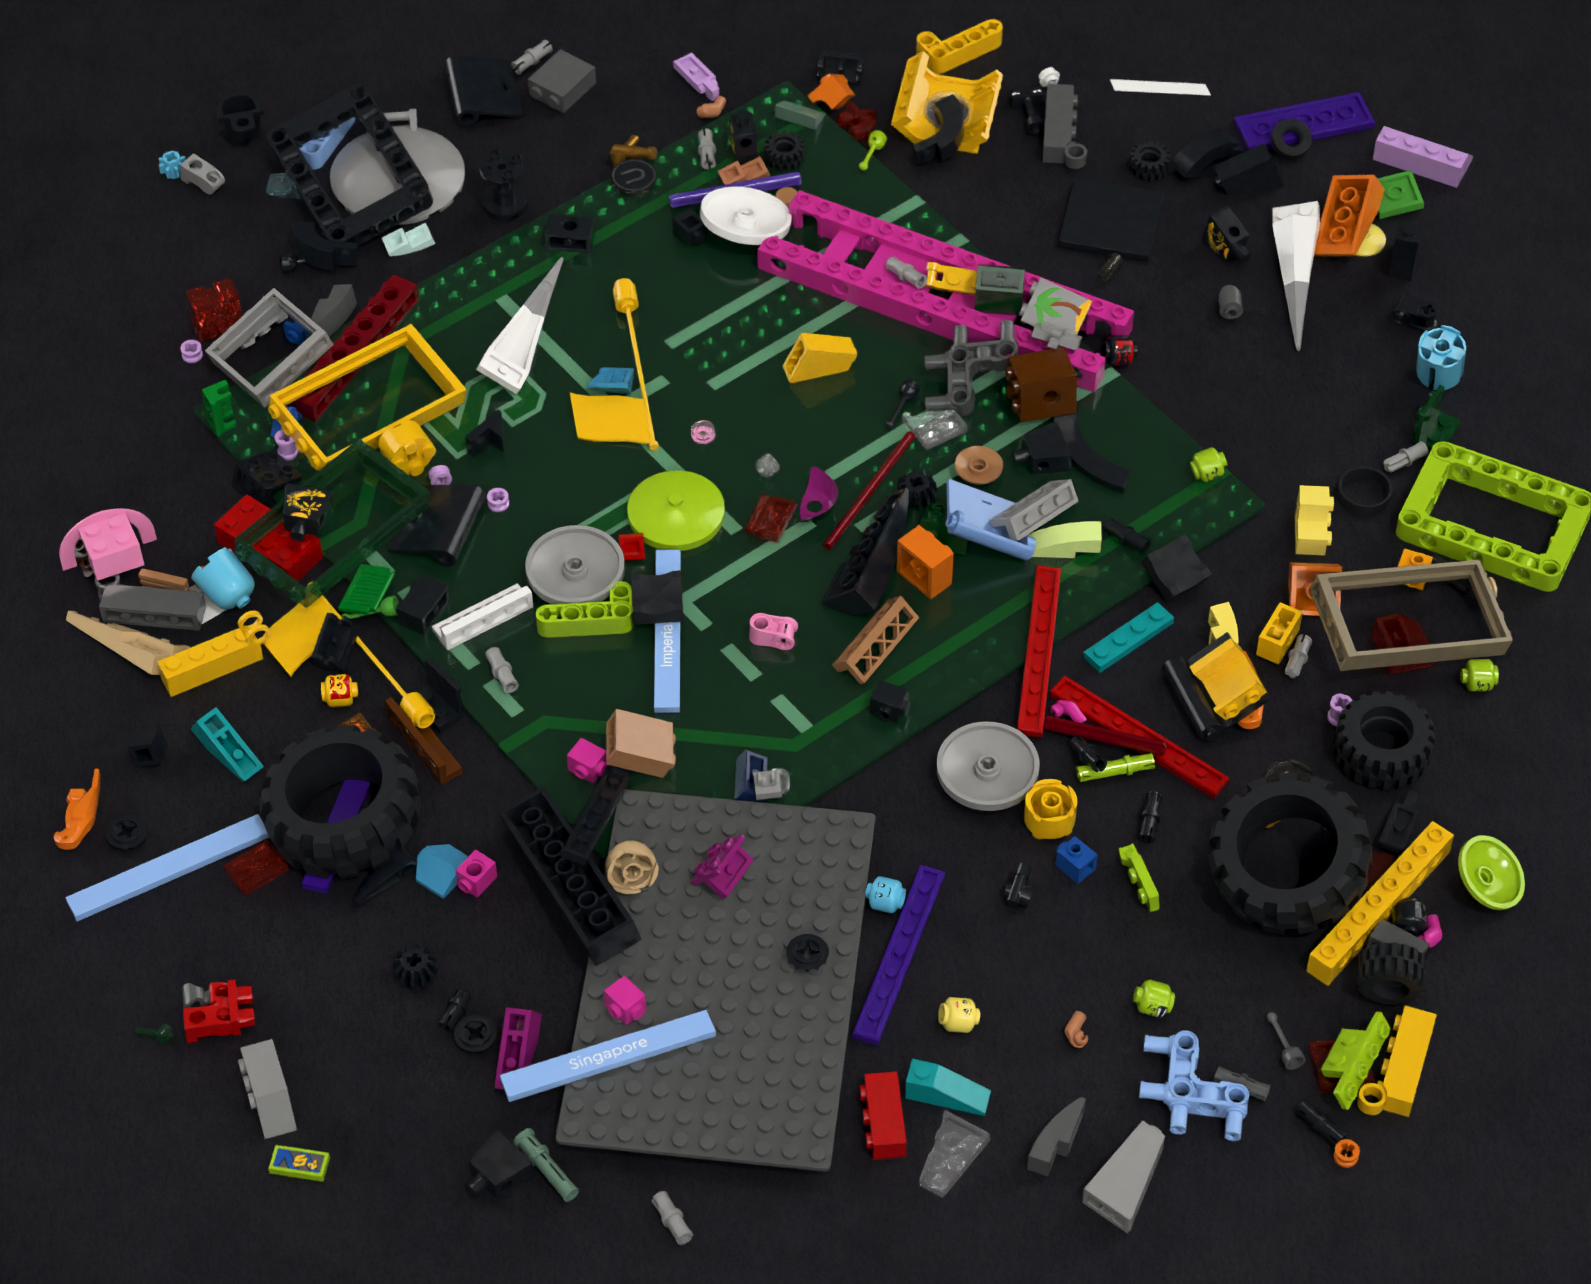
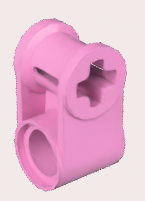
M757 613L750 619L749 639L758 646L790 650L795 643L793 636L794 632L798 629V623L790 617Z

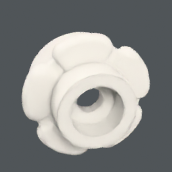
M1046 68L1039 74V83L1042 87H1047L1048 84H1057L1060 74L1054 68Z

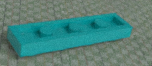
M1157 602L1084 651L1083 658L1101 673L1174 623V617Z

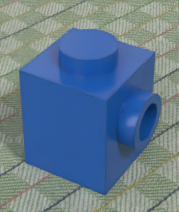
M1074 836L1068 842L1064 841L1057 848L1055 866L1079 884L1096 870L1098 854Z

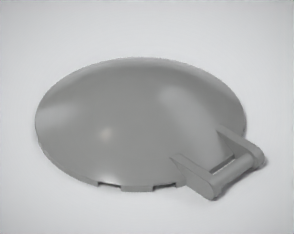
M416 108L405 112L383 113L389 122L410 120V125L392 126V128L428 183L434 199L429 209L398 225L411 224L428 219V215L437 210L442 212L453 202V198L462 190L464 184L465 167L461 154L445 137L433 131L417 127ZM367 133L348 143L338 153L331 167L330 183L333 195L337 201H340L345 206V210L350 214H354L402 188L401 184H398L381 152L377 151Z

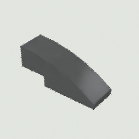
M352 284L334 285L329 298L319 299L311 320L321 327L329 337L344 324L357 304Z
M1078 1098L1060 1111L1047 1124L1028 1156L1027 1170L1048 1176L1057 1154L1068 1157L1085 1112L1086 1098Z

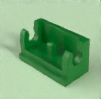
M226 379L201 389L207 421L217 437L237 425L236 420H232L229 423L223 422L225 419L234 416L230 400L231 392L228 390L229 385Z

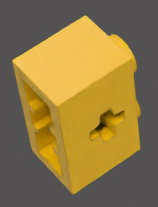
M1280 602L1259 636L1256 655L1279 665L1300 630L1303 612Z

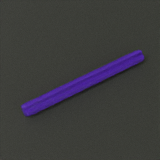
M792 172L669 195V203L671 208L702 203L703 198L708 193L724 187H747L764 192L797 186L801 184V176L799 172Z

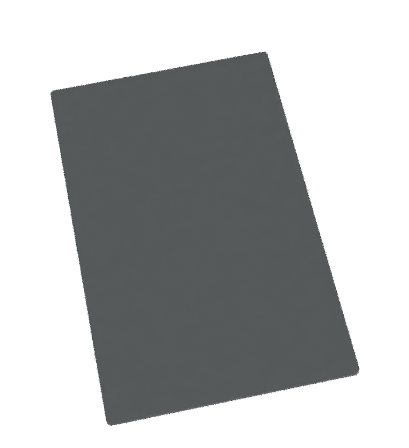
M635 790L624 791L616 807L608 854L614 846L624 841L634 840L643 843L654 853L659 866L658 876L650 887L647 885L639 888L641 892L637 894L617 892L610 884L634 920L642 940L597 966L594 965L589 957L572 1052L707 1010L716 1031V1036L565 1084L556 1133V1142L558 1144L825 1172L830 1170L875 827V815L873 813ZM742 834L745 837L740 846L754 860L728 897L721 899L705 882L693 885L690 882L695 875L693 873L694 869L698 864L707 859L709 856L707 851L716 842L720 844L730 836L733 838ZM802 934H813L821 937L829 948L826 965H821L818 971L811 969L808 973L804 969L796 970L793 964H789L786 955L787 946L793 938ZM807 947L804 954L806 959H809L811 955L809 947ZM623 976H626L646 995L645 1013L640 1019L633 1020L628 1025H625L619 1019H614L608 1012L604 1001V990Z

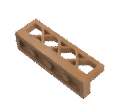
M902 596L886 600L832 666L837 672L849 670L859 684H864L919 619L918 615ZM901 610L909 617L905 624L899 623V612ZM886 627H893L892 640H885ZM873 643H879L880 654L878 657L872 656L871 645ZM859 660H865L866 671L863 674L855 666Z

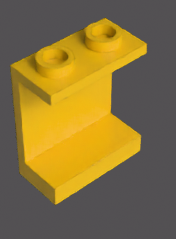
M1231 638L1190 666L1193 674L1203 682L1215 703L1214 711L1225 721L1237 716L1242 709L1257 702L1262 695L1267 693L1242 648Z

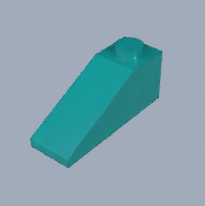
M217 707L196 721L191 728L204 747L243 783L264 767Z
M912 1059L906 1080V1099L985 1116L991 1090L941 1065Z

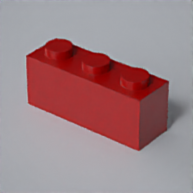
M897 1072L864 1074V1085H860L859 1089L861 1102L866 1101L867 1109H862L863 1124L869 1125L870 1131L865 1133L866 1148L872 1149L873 1159L906 1157V1135Z

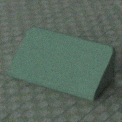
M785 100L775 106V117L814 130L817 129L825 116V113Z

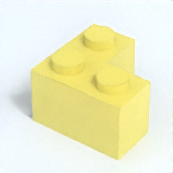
M1299 486L1294 516L1296 554L1325 555L1326 547L1331 546L1332 532L1327 531V527L1331 525V512L1329 511H1333L1334 497H1329V487Z

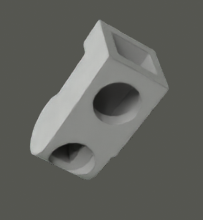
M194 153L180 165L181 180L187 184L192 182L207 194H213L225 183V178L220 171Z

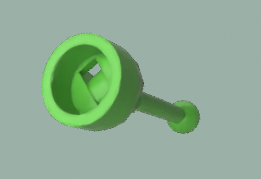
M396 596L383 599L377 611L370 612L369 614L381 612L387 617L396 616V607L399 603ZM343 613L341 617L343 618V616H346L350 619H353L365 615L356 613Z

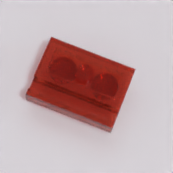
M763 493L745 527L746 534H756L758 538L779 543L797 509V503L777 496L772 498Z
M268 839L223 865L226 874L238 889H241L244 896L289 870L287 862H284Z

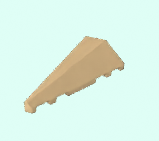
M68 611L66 621L151 675H160L157 661L190 648L187 645H173L170 643V640L164 638L160 640L148 635V633L115 623L104 624L99 622V618H89L76 611Z

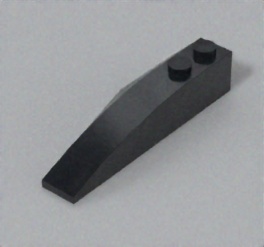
M907 488L893 492L885 499L874 516L876 521L866 527L862 533L864 536L863 541L859 545H854L851 549V559L848 563L842 562L821 602L824 606L855 616L867 612L872 613L877 609L879 600L887 589V583L897 561L898 540L904 536L909 490Z

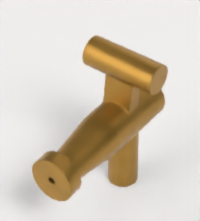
M632 135L624 145H613L610 155L614 169L626 159L648 158L649 160H655L657 149L656 147L644 148L635 146L639 138L636 135Z

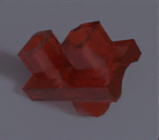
M852 101L846 103V110L838 114V124L842 128L852 125L849 127L850 137L854 141L864 138L868 143L871 131L877 124L875 121L877 113L873 109L860 110Z

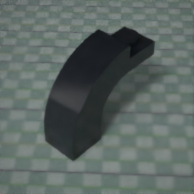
M954 94L934 102V116L942 128L934 136L913 145V160L917 165L929 162L935 157H938L943 162L950 158L960 147L964 137V117L961 104Z

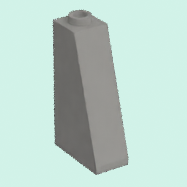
M1142 1121L1084 1188L1082 1203L1128 1233L1132 1228L1163 1151L1165 1135L1156 1126Z

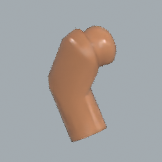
M717 96L714 103L699 106L697 108V115L700 118L718 117L726 103V99L722 96Z
M1080 1011L1074 1012L1064 1030L1069 1043L1075 1048H1082L1088 1042V1036H1084V1032L1080 1029L1086 1020V1015Z

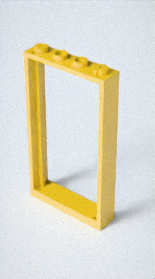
M410 324L273 393L269 398L268 412L273 419H277L281 424L284 433L295 441L297 449L308 457L311 466L324 477L378 449L379 439L389 427L393 426L396 428L401 425L399 422L404 420H412L417 422L419 426H422L464 404L467 389L414 326ZM405 345L446 396L326 457L287 410L285 405Z

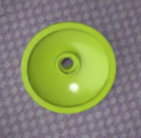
M1480 835L1468 840L1462 846L1458 858L1460 876L1468 892L1478 902L1494 910H1506L1516 905L1521 900L1525 889L1524 874L1517 857L1503 842L1491 836Z

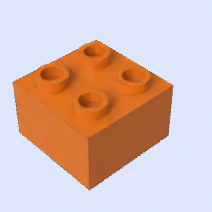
M918 525L898 540L897 572L931 600L952 584L954 553L950 547L938 541L930 531H926Z

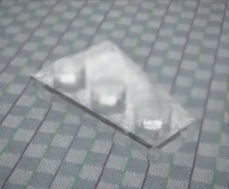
M946 1110L942 1116L941 1127L935 1135L934 1146L928 1154L919 1179L921 1187L942 1198L991 1140L990 1133Z

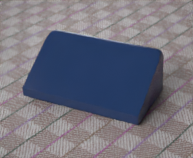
M745 750L737 757L735 800H766H756L753 773L767 771V757Z

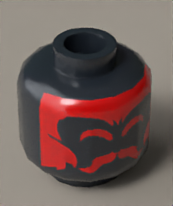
M1111 335L1102 343V356L1106 357L1107 363L1111 366L1130 365L1133 357H1137V344L1133 343L1129 335Z

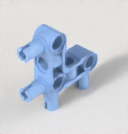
M1181 1031L1176 1035L1170 1036V1038L1145 1035L1144 1052L1168 1054V1057H1170L1168 1082L1165 1084L1141 1081L1139 1098L1160 1100L1168 1105L1171 1111V1133L1184 1134L1186 1132L1187 1115L1196 1114L1226 1118L1225 1138L1230 1141L1240 1140L1242 1120L1246 1117L1249 1091L1247 1088L1238 1083L1226 1081L1214 1083L1200 1081L1194 1071L1197 1069L1199 1045L1198 1038L1193 1032ZM1177 1093H1182L1185 1096L1177 1095Z

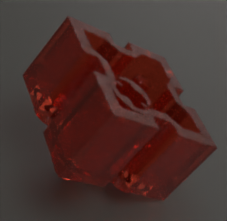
M231 278L213 283V288L205 290V287L202 286L186 291L188 304L191 309V321L200 342L218 337L219 332L223 335L230 326L234 325L242 317L240 299Z

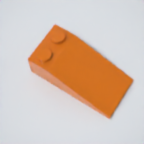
M1333 175L1320 222L1314 256H1356L1380 208L1384 188L1375 175Z

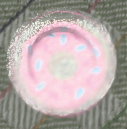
M697 421L691 427V437L697 443H709L715 437V427L709 421Z

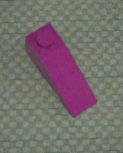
M506 1007L495 1089L504 1090L500 1081V1075L530 1066L538 1043L542 1014L532 1010Z

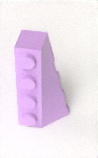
M1385 126L1376 139L1373 160L1405 171L1411 170L1414 174L1456 188L1473 159V156Z

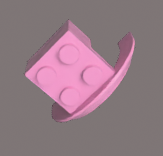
M131 509L103 510L84 518L66 534L60 545L59 556L63 571L77 566L74 550L79 537H81L85 546L90 566L97 581L143 566L144 561L140 544L130 523L138 528L143 544L157 540L153 524L144 514Z

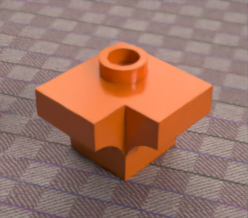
M828 74L820 80L821 84L808 97L813 103L825 101L831 109H840L855 94L848 86V80L843 74Z

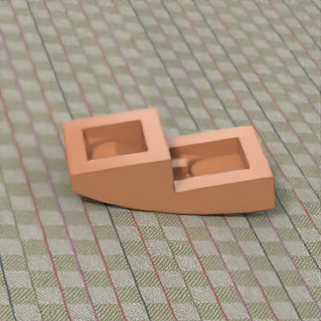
M761 156L742 166L736 161L718 170L724 185L770 177Z

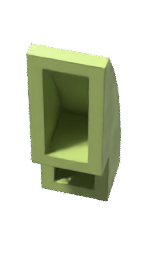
M1101 521L1061 524L1028 534V536L1036 539V548L1032 557L1075 558L1076 552L1100 553L1102 541Z

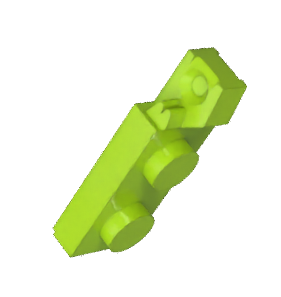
M1134 844L1119 848L1122 865L1129 867V878L1132 884L1137 883L1139 887L1137 893L1142 904L1146 903L1150 913L1159 910L1158 891Z

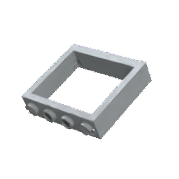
M273 288L234 325L230 326L223 335L214 341L205 352L219 369L265 408L269 404L270 395L289 386L334 344L321 327ZM282 309L309 332L311 336L254 387L224 360Z

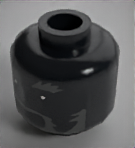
M1404 898L1393 907L1392 924L1417 937L1427 928V909L1423 903L1415 898Z

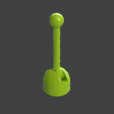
M875 130L871 132L868 138L870 150L864 161L859 164L861 170L864 171L868 168L867 163L874 150H880L886 144L887 137L882 131Z

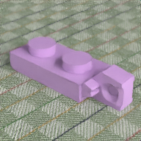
M693 53L673 61V68L697 92L699 91L701 94L705 92L711 101H714L719 96L716 76Z

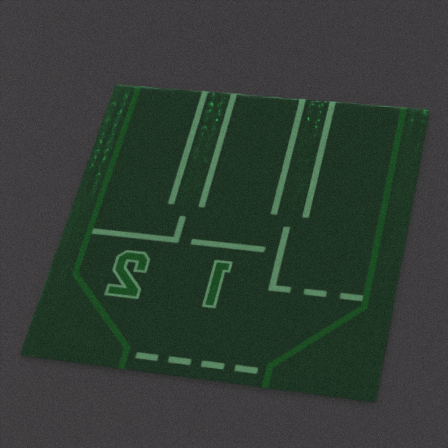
M789 81L779 84L657 152L655 160H649L648 158L642 160L650 164L655 172L654 181L649 186L640 190H626L619 187L614 182L613 177L417 284L418 302L391 334L412 324L467 389L464 404L420 426L436 448L435 455L424 467L422 474L416 477L412 475H397L381 455L380 448L324 477L311 466L308 457L300 451L293 460H286L303 475L301 481L292 484L333 491V509L320 533L314 536L320 539L322 554L349 584H351L359 566L365 564L390 568V572L395 573L383 599L396 596L398 602L402 599L404 600L409 593L411 585L417 582L422 574L448 585L450 601L425 635L399 625L397 615L387 617L381 612H377V614L424 665L425 660L430 658L435 663L441 664L451 679L455 678L462 688L460 691L461 699L464 704L462 707L537 789L545 787L567 822L573 828L602 776H599L594 783L585 779H579L574 773L568 771L567 754L581 738L606 750V722L616 709L672 722L673 734L676 736L673 746V754L676 755V761L673 769H669L663 778L632 771V778L626 790L735 800L736 759L742 752L748 750L768 758L767 771L779 770L782 797L750 802L805 807L1025 664L1037 565L1061 568L1053 645H1055L1151 583L1153 580L1141 563L1146 555L1166 546L1184 534L1187 535L1194 552L1197 553L1262 511L1265 507L1264 501L1225 467L1222 477L1206 483L1202 482L1201 479L1197 480L1191 469L1190 462L1193 461L1195 453L1205 449L1106 361L1104 377L1095 392L1077 386V401L1080 402L1078 424L1084 439L1098 455L1117 466L1131 470L1124 493L1095 482L1096 479L1086 473L1082 474L1072 464L1070 471L1033 474L1027 462L1015 465L1011 452L1021 449L1022 436L1025 433L1053 423L1054 417L1021 422L1018 414L1013 412L1011 399L1008 400L1005 387L1009 385V381L1006 378L1005 371H978L972 377L975 402L974 409L969 415L959 416L956 413L948 412V410L927 412L925 405L926 397L944 396L948 393L947 368L926 370L925 356L945 354L954 344L953 340L758 269V248L760 245L733 242L716 235L708 228L706 239L701 244L694 243L688 246L678 235L675 236L672 229V217L688 208L693 209L700 216L702 203L671 208L669 195L724 185L718 170L735 162L729 139V115L735 114L740 109H745L752 113L757 132L758 157L761 156L770 176L799 172L801 184L790 187L797 192L799 190L988 258L873 155L867 163L868 168L864 171L861 170L859 164L864 161L869 151L826 113L816 130L775 117V106L784 100L825 113ZM705 129L712 131L713 143L716 146L714 154L716 165L712 169L710 162L708 163L709 169L702 167L701 155L698 153V146L700 144L698 133L703 130L705 136ZM782 130H786L787 134L793 131L794 136L799 134L800 138H803L805 143V159L802 161L801 166L797 165V169L794 170L791 167V171L787 172L786 168H783V172H781L778 167L774 170L772 165L768 166L767 161L765 162L766 138L769 139L770 134L775 136L776 131H779L780 134H782ZM746 139L741 141V145L744 147L747 146ZM783 149L779 150V152H790V150ZM779 189L764 192L776 197V192ZM549 214L595 218L596 234L592 252L581 253L546 249L545 230ZM803 215L802 228L796 229L793 225H790L788 234L782 238V240L798 246L803 245L804 248L820 254H824L832 242L829 238L819 237L817 234L816 218ZM855 248L845 263L865 269L875 253ZM563 257V263L545 314L529 374L519 392L515 394L476 369L491 344L557 261ZM772 259L777 267L786 269V265L782 260ZM622 278L630 279L636 287L639 306L635 311L631 312L655 441L659 444L657 450H650L648 444L594 442L578 439L570 393L586 396H626L642 399L627 314L621 313L616 309L613 295L615 282ZM932 288L929 291L930 294L946 300L953 293ZM1018 315L1014 324L1033 331L1034 327L1027 323H1021L1022 316ZM355 319L341 326L329 337L332 343L338 340L344 329L349 327ZM801 333L850 337L857 351L855 361H853L849 370L845 372L789 383L783 368L785 360ZM1081 340L1078 348L1095 353ZM405 345L364 365L316 422L302 417V420H299V424L324 455L328 457L446 396V394ZM288 356L248 377L246 380L255 387ZM318 359L291 384L303 379L306 373L315 367ZM602 367L634 368L631 394L596 391L587 388V386L599 374V370ZM1073 367L1077 377H1082L1081 371ZM904 380L916 382L920 386L919 394L913 400H906L895 420V427L888 429L885 424L891 419L902 400L900 395L902 383ZM238 384L228 388L229 392H231L230 400L234 416L223 421L229 423L232 420H236L237 425L223 432L222 435L217 437L207 421L204 402L194 407V414L238 462L270 450L277 452L279 445L275 442V438L270 437L273 418L268 412L269 404L264 408ZM499 409L502 412L504 452L489 444L485 450L480 451L474 457L466 451L465 436ZM700 427H707L713 431V438L708 442H697L693 438L694 430ZM908 431L915 434L913 441L831 550L825 549L823 543ZM972 446L991 448L1002 458V473L996 480L987 484L966 482L958 476L955 470L957 455L962 450ZM437 465H445L449 468L452 476V481L449 485H477L486 494V499L457 562L451 567L443 566L436 562L431 553H391L387 551L388 545L417 485H431L428 473L431 468ZM817 467L829 475L835 482L838 489L837 500L832 512L827 516L801 523L800 506L809 484L810 469ZM914 469L917 473L924 470L926 475H932L937 484V492L934 502H930L929 505L939 503L945 505L946 508V481L948 479L1014 503L1025 498L1049 481L1071 479L1078 502L1033 532L1067 523L1101 521L1102 541L1100 553L1076 552L1075 558L1031 557L1028 561L968 540L966 555L954 553L952 584L931 600L897 572L896 561L892 575L887 583V589L879 600V606L872 613L867 612L855 616L826 607L821 603L842 562L848 563L851 559V549L854 545H859L863 541L864 536L862 533L866 527L876 521L874 519L875 514L888 495L896 492L897 481L899 477H903L905 471L911 474ZM666 471H688L699 474L715 484L723 496L725 516L721 529L710 541L697 548L680 551L684 622H680V712L655 713V623L634 625L631 631L624 634L552 638L540 636L536 625V610L543 605H550V603L538 597L531 589L526 577L525 562L531 546L537 539L551 530L564 526L584 525L597 528L610 535L619 544V534L634 533L629 525L627 510L628 501L633 490L652 475ZM286 486L273 490L271 497L283 511ZM503 488L508 492L509 506L506 510L494 512L489 509L487 494L491 489ZM812 501L808 503L807 509L810 512H819L822 509V504ZM913 506L907 510L904 535L920 525L921 518L927 507L921 506L918 511ZM1112 517L1125 526L1130 525L1134 528L1135 532L1151 540L1149 549L1145 553H1141L1128 544L1123 545L1119 542L1118 538L1103 531L1102 528L1105 521ZM644 543L645 559L624 561L625 571L622 581L628 583L632 588L631 573L656 575V550L660 549ZM517 583L521 588L528 586L532 592L533 608L449 650L444 647L432 631L433 625ZM610 596L602 602L610 601ZM902 596L918 615L919 619L864 684H859L849 670L837 672L832 664L886 600ZM901 610L899 612V623L905 624L909 617ZM757 613H764L779 617H790L796 620L798 629L794 632L793 639L795 643L793 648L781 650L753 644L749 639L751 617ZM886 627L885 640H892L893 627ZM879 643L871 645L872 656L878 657L880 654ZM498 647L505 661L510 663L512 667L511 672L519 684L514 692L505 693L499 680L493 676L492 667L485 656V653L490 648ZM859 660L855 666L863 674L866 671L865 660ZM880 680L908 690V701L911 702L910 708L905 716H901L898 723L886 721L870 714V697ZM616 808L594 848V851L604 862L608 856Z

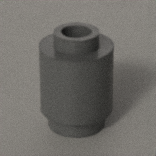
M1233 285L1224 286L1218 294L1220 314L1225 319H1236L1243 313L1241 292Z

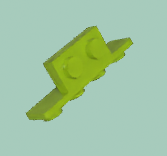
M1375 1012L1366 1031L1342 1029L1321 1068L1325 1077L1340 1078L1334 1090V1095L1342 1109L1349 1110L1385 1039L1389 1035L1390 1027L1382 1012Z

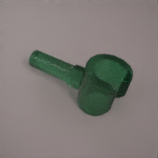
M162 1024L158 1030L135 1027V1033L154 1037L161 1045L168 1043L174 1036L173 1033H170L171 1027L167 1024Z

